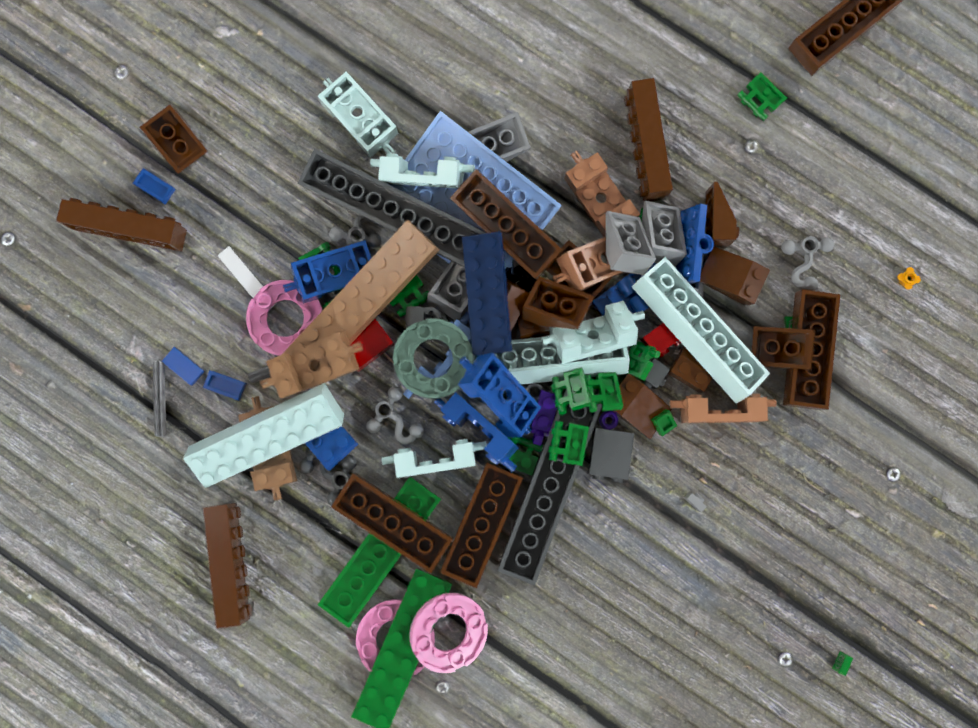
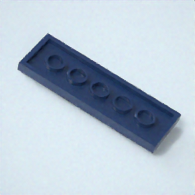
M502 232L462 237L473 355L512 352Z

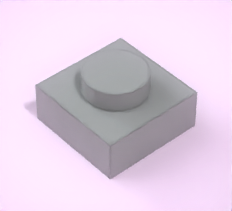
M688 492L684 497L698 512H702L707 507L703 504L705 500L698 493Z

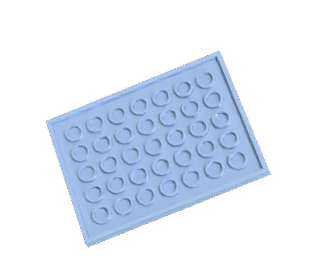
M441 111L405 159L408 162V170L416 171L420 175H423L424 172H435L437 174L438 160H444V157H455L460 163L475 165V169L485 176L542 231L562 206ZM464 172L463 183L472 173ZM388 184L484 231L450 199L458 188ZM503 249L505 268H510L514 258ZM440 256L443 260L450 264L451 260Z

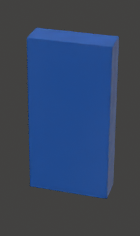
M142 168L133 181L135 186L165 205L176 190L144 168Z
M173 347L162 360L166 366L191 386L205 372L176 347Z
M209 370L203 388L240 401L247 383Z

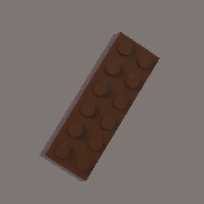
M843 0L794 39L788 49L808 73L813 76L893 12L903 0Z
M655 79L631 81L629 88H627V94L624 95L625 107L629 109L627 122L632 128L630 140L631 143H634L633 158L638 164L636 177L640 179L641 183L639 195L643 197L644 202L666 200L673 187Z
M477 169L450 197L486 233L502 232L503 249L535 279H538L563 252L550 237Z
M70 198L69 200L61 199L56 222L71 230L180 252L183 250L187 230L172 217L164 216L161 219L152 213L141 215L132 209H126L125 212L111 205H107V208L91 201L85 204L75 198Z
M804 289L795 293L792 329L815 330L811 370L787 369L783 406L820 411L829 410L841 294Z
M486 463L440 573L477 589L523 480L522 477Z
M357 473L352 474L331 508L430 574L453 540L452 536Z
M237 502L203 507L216 629L240 626L248 621L252 615L251 604H248L247 597L250 595L249 585H246L245 579L248 571L243 561L245 547L241 544L243 528L239 526L241 510L237 506Z

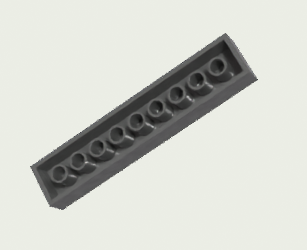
M316 149L313 150L298 180V184L303 188L394 233L407 220L412 222L440 249L436 254L463 267L465 265L462 237L486 234V232Z
M567 389L564 390L563 397L568 396ZM570 404L566 406L567 413L564 415H560L557 409L551 430L544 443L497 568L498 572L535 586L580 466L563 463V454H558L557 461L549 460L550 452H548V449L552 444V428L555 426V421L563 422L562 430L568 431L569 423L588 426L587 447L602 407L601 404H597V411L590 412L589 406L573 411ZM561 436L559 448L565 449L566 437Z

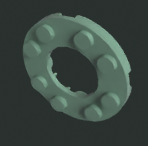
M427 319L412 324L400 335L394 348L393 364L397 377L409 391L424 398H442L460 389L458 383L465 375L466 369L459 363V360L465 356L472 364L473 352L467 336L456 325L442 319ZM436 339L443 341L452 352V366L445 375L439 378L423 376L414 365L413 357L415 350L426 340Z

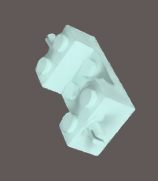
M345 72L334 82L329 78L324 80L323 84L327 88L318 95L321 104L349 131L363 151L370 158L382 149L386 153L395 154L396 151L389 143L398 135L396 125L354 79ZM356 108H360L363 111L358 117L352 115L353 110Z
M386 153V157L380 156V159H371L370 161L371 167H379V181L396 185L459 188L463 184L464 172L473 173L475 171V165H465L456 160L455 157H444V160H438L437 174L435 172H424L423 175L416 173V171H409L408 162L403 160V157L398 156V154Z
M621 301L605 305L604 316L583 321L579 330L550 327V335L541 337L543 345L554 344L561 363L564 364L636 345L638 329L634 321L645 319V314L643 311L632 314L625 302ZM589 335H596L598 338H596V339H591V338H588V336H589Z
M468 439L457 440L456 445H452L455 461H452L450 457L439 459L437 464H433L432 460L419 462L420 466L417 463L416 451H411V448L398 449V454L382 457V465L394 463L397 478L476 466L474 452L484 449L487 445L486 441L474 443L468 442Z

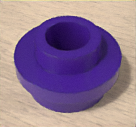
M605 411L599 417V424L603 429L612 430L618 425V416L612 411ZM606 417L612 419L611 424L605 422Z

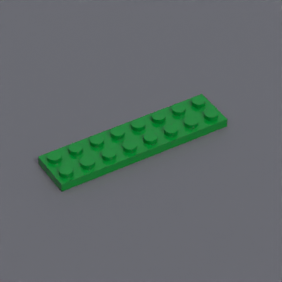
M411 476L395 496L396 500L426 520L441 500L440 497ZM369 533L320 600L318 606L349 628L402 554Z
M416 568L351 715L352 718L374 728H390L419 662L410 644V629L414 617L426 602L438 595L449 593L452 583Z

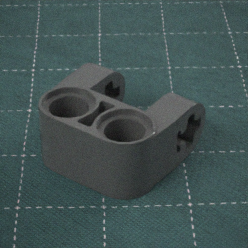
M406 307L407 328L414 323L427 319H444L449 322L447 315L436 308Z

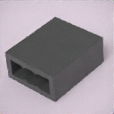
M600 428L593 429L588 474L592 475V479L604 480V477H611L612 482L623 483V479H629L634 433Z

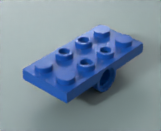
M698 204L680 212L687 255L675 268L689 284L700 282L702 254L711 252L714 247L712 237L705 234L707 205Z
M653 263L651 267L648 269V271L651 270L657 263ZM630 273L612 288L593 300L592 304L601 316L605 315V305L621 301L625 302L632 314L640 311L644 312L649 306L632 288L644 275Z
M343 426L305 442L307 447L329 471L358 445Z

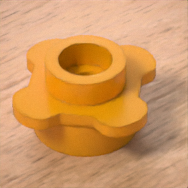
M912 267L906 268L904 273H900L897 276L900 284L907 290L911 289L915 283H920L921 281L920 276L915 274Z

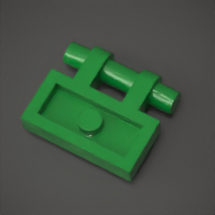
M761 72L747 84L746 88L750 91L748 95L743 90L737 94L742 100L741 103L744 106L747 105L754 112L753 115L756 118L759 117L762 121L768 117L764 112L766 108L773 113L787 99ZM756 97L762 105L758 106L752 98Z
M417 274L390 302L392 307L399 303L402 306L397 311L400 318L406 315V307L423 305L428 299V290L422 294L419 292V289L424 284ZM414 294L416 298L407 304L405 299Z
M637 341L636 345L629 346L631 349L628 352L630 359L628 373L645 381L654 365L649 360L653 357L659 358L660 351L656 350L653 346H645L643 342Z
M582 367L563 373L565 379L563 381H560L558 376L552 378L553 384L551 387L556 397L555 406L558 408L560 415L567 413L566 406L569 404L573 411L592 405ZM564 389H567L568 396L563 397L562 391Z
M616 372L597 373L596 380H591V375H585L592 404L589 406L590 412L597 411V404L602 405L603 411L622 410L624 405ZM593 389H598L599 395H594Z
M555 421V426L551 432L553 435L552 444L548 449V452H550L549 460L557 461L558 454H563V463L583 466L589 427L569 423L568 431L562 430L563 422ZM561 436L566 437L565 449L559 448Z
M507 437L515 445L520 444L528 447L526 453L517 450L510 460L517 465L515 470L532 476L538 457L531 454L533 450L541 452L543 445L533 444V439Z

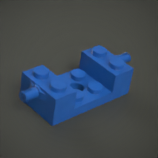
M366 241L292 262L291 270L294 282L283 285L285 293L296 289L304 304L320 299L324 294L343 289L371 259ZM337 266L340 269V273L332 275L329 272V268Z
M493 353L478 355L472 364L465 356L462 357L459 363L466 369V372L458 383L459 387L470 398L480 397L499 417L495 425L506 437H522L523 434H529L532 430L529 425L541 408L535 399ZM504 390L507 393L506 401L503 399Z
M455 392L447 403L441 398L435 400L434 404L444 413L442 417L453 427L456 424L462 427L468 419L478 428L480 426L484 427L481 431L492 439L484 448L488 452L485 456L496 465L501 463L511 472L517 468V465L510 458L518 450V447Z

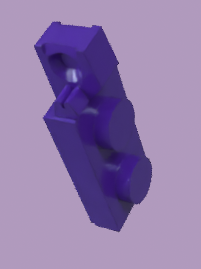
M540 390L537 403L541 408L531 422V433H534L533 444L541 446L543 437H548L557 409L555 406L556 397L553 392Z

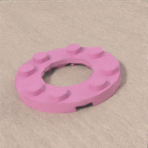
M292 280L274 281L263 286L254 298L251 299L246 313L247 329L253 341L264 351L277 356L282 355L323 311L319 299L303 304L301 296L296 289L285 293L283 285L294 282ZM283 300L297 303L304 314L301 329L288 337L274 334L267 323L270 308Z
M445 593L432 598L420 608L412 622L410 644L413 653L426 668L439 673H452L464 665L468 666L478 657L486 642L488 627L484 612L474 600L463 594ZM447 614H457L466 623V634L463 641L451 650L437 649L431 641L432 626L440 617H444Z
M400 599L386 600L375 605L365 614L358 626L356 648L361 662L370 672L380 652L376 639L378 630L386 622L394 620L402 602ZM433 628L430 636L432 644L435 645V633ZM420 661L413 675H416L425 667Z

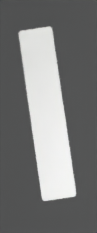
M227 247L218 257L252 298H254L263 286L230 247Z

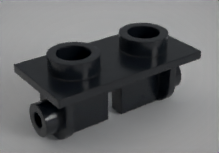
M514 259L512 260V267L505 268L506 278L517 282L516 284L527 292H531L537 279Z

